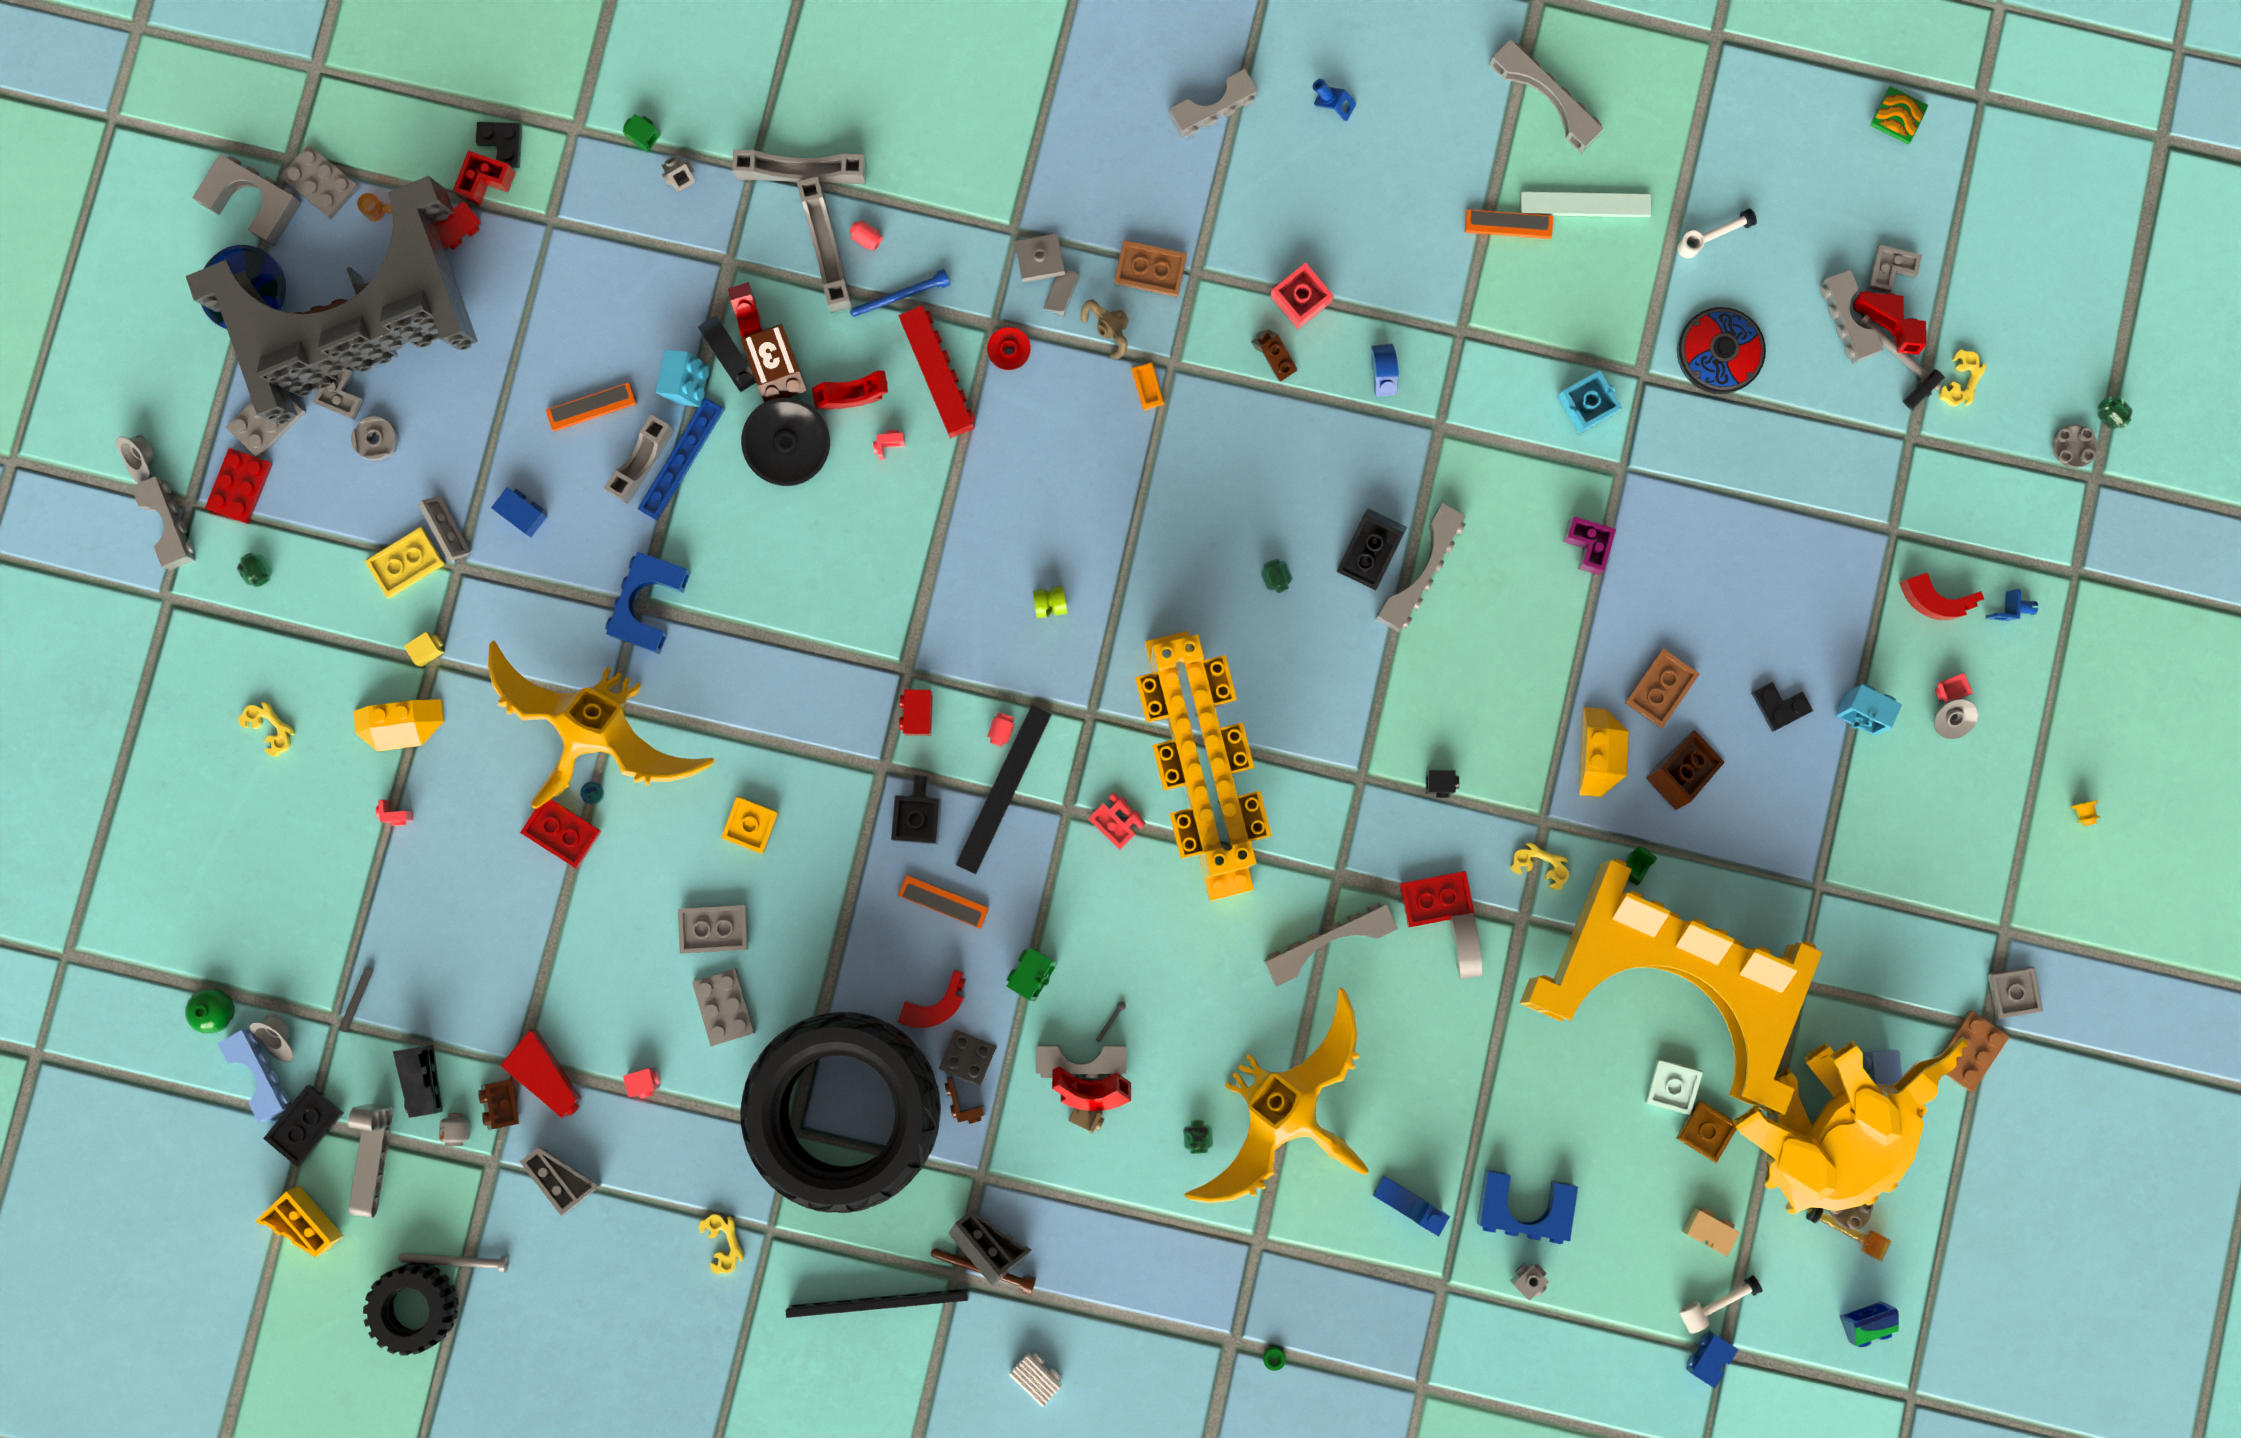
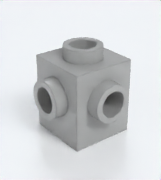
M680 155L670 157L665 161V164L661 165L665 171L662 174L668 186L673 185L677 192L696 182L691 174L694 172V169L689 160L684 161Z
M1530 1262L1521 1264L1515 1270L1516 1275L1510 1280L1529 1301L1535 1295H1541L1546 1290V1284L1549 1282L1544 1277L1547 1273L1538 1264L1533 1266Z

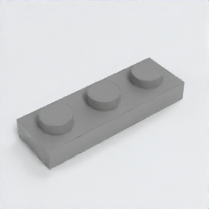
M441 496L422 500L418 505L448 561L467 557L471 552Z

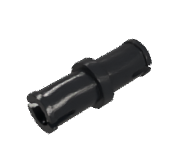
M1934 369L1922 383L1919 382L1916 385L1917 388L1902 402L1910 410H1914L1925 397H1929L1932 394L1931 391L1945 379V376L1937 369Z

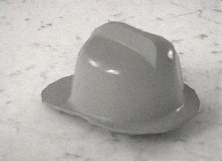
M137 435L129 439L123 436L116 439L117 450L134 481L140 483L150 479L148 467L152 463L154 454L144 436Z
M270 1013L261 1022L250 1024L251 1033L273 1057L283 1062H290L293 1059V1051L287 1043L290 1028L275 1013Z

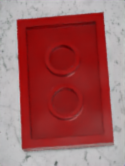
M228 448L204 509L249 525L272 463Z
M550 799L534 810L520 833L578 869L602 831L553 799Z
M1466 871L1399 884L1408 928L1451 920V916L1471 913L1475 915Z

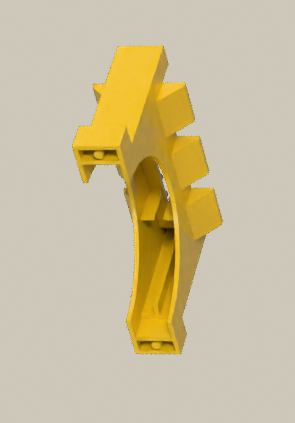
M1188 631L1145 641L1152 673L1135 677L1146 723L1167 720L1172 736L1170 741L1152 745L1163 791L1185 787L1189 804L1188 809L1169 813L1180 859L1199 855L1209 901L1252 891L1254 888L1249 867L1257 863L1251 842L1270 837L1272 834L1261 791L1237 796L1232 775L1253 769L1254 764L1243 722L1220 728L1215 707L1237 700L1226 655L1203 660L1204 655L1199 635L1189 636ZM1181 662L1185 665L1196 708L1195 717L1198 716L1218 795L1217 803H1220L1231 846L1230 851L1224 850L1219 840L1178 674ZM1217 856H1220L1222 865L1215 863Z
M1615 858L1614 860L1601 863L1554 979L1546 975L1529 978L1520 1004L1562 1022L1564 1018L1571 1021L1577 1008L1589 992L1599 983L1618 972L1630 968L1645 967L1665 970L1679 975L1700 988L1713 1001L1728 1026L1735 1058L1734 1076L1729 1096L1752 1106L1757 1105L1761 1110L1770 1114L1785 1115L1795 1089L1788 1086V1081L1775 1077L1822 951L1817 950L1815 944L1803 941V943L1796 942L1795 945H1787L1783 956H1779V958L1771 955L1772 951L1758 946V948L1747 949L1742 947V942L1729 937V933L1725 930L1708 928L1707 923L1699 919L1686 922L1680 920V915L1665 909L1663 903L1655 900L1651 902L1644 900V896L1635 891L1622 894L1632 869L1626 867V862Z

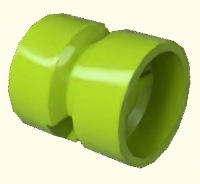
M1063 586L1051 587L1050 591L1045 589L1033 590L1037 619L1049 617L1051 613L1055 616L1067 614Z

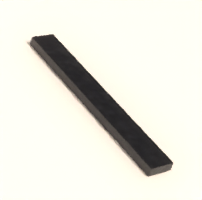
M1031 705L956 863L957 866L977 874L1052 716L1051 713Z
M969 1289L789 1305L786 1309V1318L968 1301Z

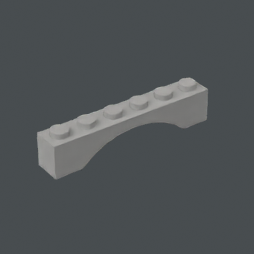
M1510 39L1492 57L1489 66L1504 80L1526 84L1548 98L1561 117L1566 140L1580 153L1599 137L1604 129L1600 121L1595 117H1591L1581 103L1573 100L1568 90L1560 87L1550 73H1545L1540 68L1539 63L1524 52L1520 44L1514 43Z
M733 150L732 172L737 180L797 182L818 176L821 183L866 184L867 163L864 154L842 153L819 158H795L767 154L756 150Z
M817 176L797 181L830 311L832 313L852 308L819 178Z
M1444 503L1441 504L1429 525L1431 547L1429 558L1422 574L1409 588L1386 600L1376 618L1377 621L1398 633L1402 628L1407 629L1412 620L1409 616L1413 609L1417 611L1423 601L1420 598L1423 590L1428 591L1434 581L1431 579L1434 571L1437 573L1440 571L1445 562L1441 560L1444 553L1449 554L1455 544L1452 541L1455 534L1460 535L1466 523L1463 522L1465 515Z
M1380 903L1374 904L1367 908L1369 912L1360 915V912L1347 917L1349 920L1347 923L1342 925L1340 922L1334 923L1327 927L1328 932L1320 934L1319 931L1307 936L1309 941L1302 944L1296 941L1288 945V950L1281 954L1278 950L1267 955L1268 960L1264 961L1275 986L1296 978L1307 959L1318 948L1332 940L1352 935L1380 938L1397 930L1398 927L1387 904L1382 906Z

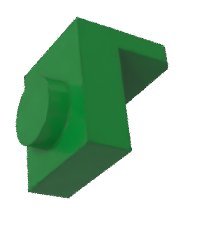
M1642 846L1635 848L1625 861L1627 863L1626 867L1632 869L1628 880L1635 885H1639L1649 867L1656 862L1657 857Z

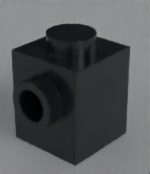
M1456 770L1426 771V794H1436V798H1450V794L1456 793V789H1459V776H1456Z

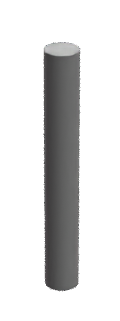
M364 968L338 1030L345 1033L348 1032L374 969Z

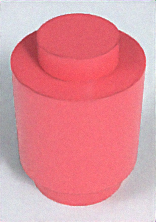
M863 220L859 221V223L855 221L849 231L851 239L868 250L871 248L875 251L883 239V235L879 234V230Z
M997 712L996 717H993L987 735L990 738V743L1001 747L1003 743L1008 744L1014 727L1013 717Z

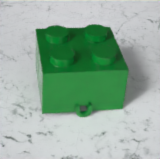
M1030 947L1028 951L1024 950L1018 959L1020 964L1016 970L1012 969L1006 979L1009 983L1006 987L1029 1001L1035 1002L1043 987L1049 984V977L1058 963Z

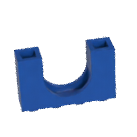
M637 551L636 556H633L630 560V572L628 577L625 576L622 581L621 589L623 590L620 597H617L614 602L613 609L615 611L612 618L610 617L607 620L605 630H607L606 634L610 637L660 654L667 633L638 621L633 611L634 599L641 589L654 584L683 593L691 572L683 567Z
M1485 1169L1477 1224L1483 1227V1231L1496 1233V1229L1505 1230V1234L1510 1236H1518L1519 1233L1527 1234V1238L1533 1240H1541V1237L1550 1238L1549 1242L1563 1244V1240H1571L1578 1192L1576 1185L1551 1181L1548 1206L1544 1214L1535 1221L1521 1222L1513 1218L1507 1205L1511 1175Z

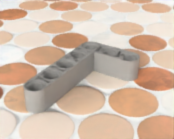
M366 1104L353 1107L349 1114V1128L362 1129L349 1204L350 1215L374 1218L377 1213L393 1119V1107Z

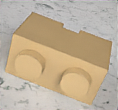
M1702 1207L1701 1211L1693 1208L1681 1232L1702 1243L1707 1240V1246L1728 1257L1740 1233L1733 1229L1735 1224L1722 1218L1721 1222L1713 1218L1715 1213Z

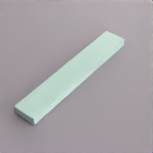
M1521 192L1520 213L1550 216L1650 217L1651 194Z

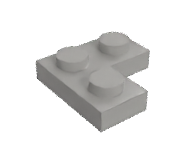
M1880 244L1876 249L1868 288L1889 293L1892 291L1896 273L1915 278L1918 275L1922 255Z
M342 369V372L337 374L338 380L331 382L332 385L326 388H318L313 403L355 420L364 400L345 392L353 372L348 369Z

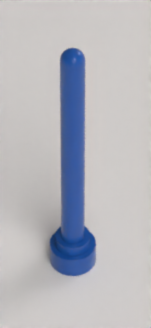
M945 269L939 270L937 274L933 275L934 278L852 308L850 314L856 317L935 286H942V288L950 286Z

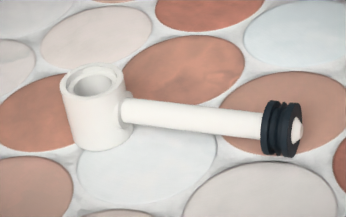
M1750 208L1742 211L1740 218L1704 234L1696 230L1687 232L1677 245L1678 253L1684 258H1693L1706 242L1741 226L1749 228L1756 225L1757 218L1754 211ZM1687 241H1691L1695 248L1690 247Z
M1752 1275L1744 1280L1745 1285L1705 1307H1702L1699 1302H1693L1682 1307L1679 1310V1314L1689 1333H1696L1710 1325L1708 1315L1749 1293L1755 1296L1763 1292L1759 1280Z

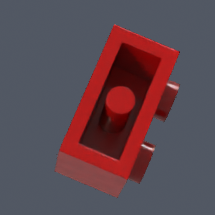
M464 201L453 208L454 214L449 215L443 221L435 222L446 250L449 248L455 250L463 243L461 240L467 234L469 237H472L480 230L478 226L481 225V221Z
M904 689V695H900V708H904L903 717L899 718V730H903L905 736H931L933 698L931 690Z

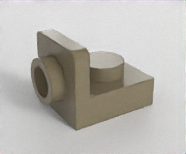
M1074 1108L1069 1121L1093 1134L1095 1129L1100 1130L1104 1122V1118L1101 1117L1103 1112Z

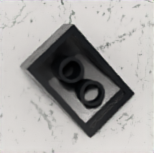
M1368 508L1336 572L1376 591L1407 527Z

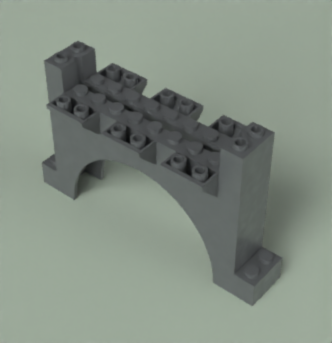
M426 176L388 192L393 214V229L385 260L372 281L360 293L335 308L311 314H294L276 310L257 292L247 271L244 270L234 275L227 260L185 276L193 300L215 312H221L257 415L277 424H285L291 420L290 418L297 416L289 392L298 396H307L312 393V390L332 385L331 382L338 380L337 374L341 373L342 369L350 367L358 372H365L370 370L371 366L378 363H388L392 360L391 358L398 356L396 350L402 348V345L408 342L416 347L423 348L431 345L432 341L441 339L447 344L450 343L457 350H466L472 344L478 342L435 221H443L449 215L455 213L447 190L430 176Z

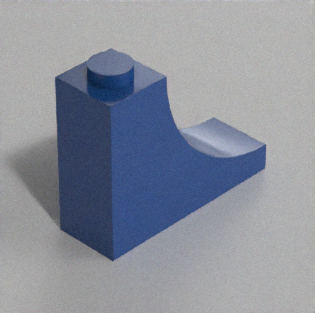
M1384 1175L1373 1193L1374 1197L1438 1237L1450 1218L1442 1209Z

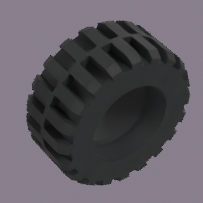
M408 1263L386 1272L380 1276L379 1280L373 1283L371 1286L372 1291L368 1292L365 1298L368 1304L363 1306V1314H367L364 1324L365 1327H370L371 1332L368 1334L371 1339L374 1337L378 1339L376 1344L380 1348L387 1346V1352L392 1354L399 1352L400 1356H408L411 1353L415 1355L428 1350L447 1336L446 1333L452 1330L454 1326L452 1321L458 1315L455 1306L459 1305L458 1297L454 1298L453 1292L456 1291L455 1286H449L447 1281L450 1278L446 1274L441 1276L439 1274L440 1269L437 1267L429 1268V1264L420 1263L416 1265V1263ZM413 1288L426 1298L429 1306V1317L427 1323L422 1328L417 1330L409 1329L397 1320L394 1313V1299L401 1289Z

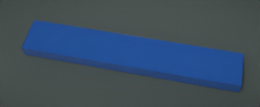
M704 398L701 407L694 414L639 505V511L657 521L659 520L725 410L723 407Z

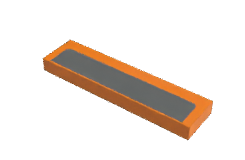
M1466 210L1465 233L1542 239L1552 238L1553 216Z
M628 382L546 409V413L552 430L558 431L636 405L637 403L631 384Z
M906 875L898 894L902 898L980 929L989 910L988 907Z

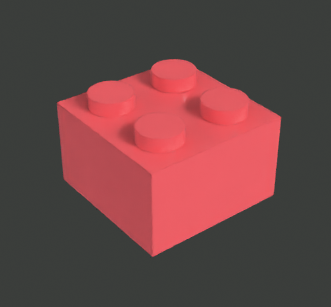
M1304 263L1274 287L1270 297L1297 329H1300L1331 304L1334 295L1307 263Z

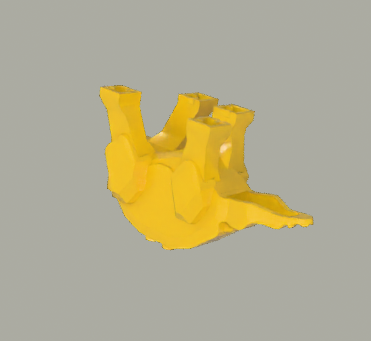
M1961 1037L1939 1056L1917 1062L1899 1081L1891 1085L1875 1084L1863 1068V1053L1854 1040L1836 1052L1825 1042L1804 1056L1808 1066L1834 1097L1826 1103L1814 1123L1810 1122L1799 1098L1797 1078L1789 1067L1777 1074L1775 1077L1788 1081V1086L1795 1089L1786 1114H1777L1779 1123L1766 1117L1757 1105L1733 1120L1736 1128L1743 1136L1768 1153L1766 1158L1767 1173L1764 1181L1765 1187L1767 1189L1780 1187L1789 1201L1785 1209L1790 1214L1798 1213L1810 1207L1838 1211L1862 1206L1863 1204L1871 1205L1878 1200L1877 1195L1883 1191H1886V1193L1893 1191L1898 1186L1897 1182L1901 1180L1915 1159L1924 1125L1922 1117L1927 1112L1924 1104L1936 1097L1940 1078L1956 1067V1058L1962 1056V1048L1968 1046V1041Z

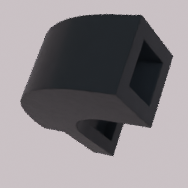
M714 316L698 326L740 393L754 385L756 380L751 368L718 317Z

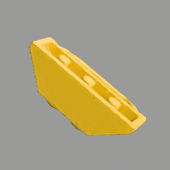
M409 700L366 706L353 711L355 733L376 751L422 746L434 734L437 728L445 722L442 700Z
M1583 707L1579 779L1580 796L1602 797L1627 776L1629 731L1607 709Z

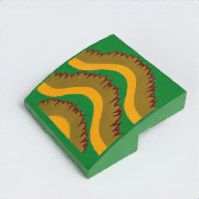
M1889 86L1880 106L1874 114L1870 126L1909 145L1925 115L1928 105Z

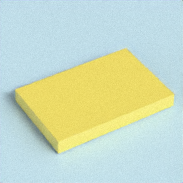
M422 526L365 560L386 598L393 597L445 565V562Z

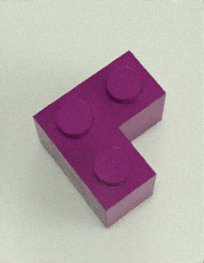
M1575 516L1568 521L1563 542L1583 548L1578 569L1597 575L1605 571L1616 529Z

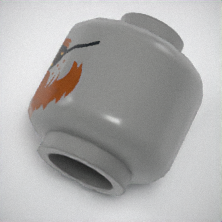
M448 1113V1118L440 1121V1141L445 1142V1146H463V1142L468 1141L470 1137V1120L462 1118V1113Z

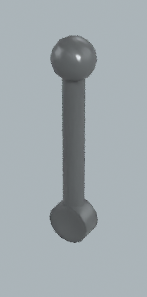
M1119 1002L1117 1004V1010L1114 1012L1106 1026L1103 1028V1030L1097 1037L1096 1041H1101V1039L1104 1037L1105 1033L1108 1031V1029L1110 1028L1116 1017L1119 1015L1121 1010H1124L1126 1008V1004L1124 1002Z

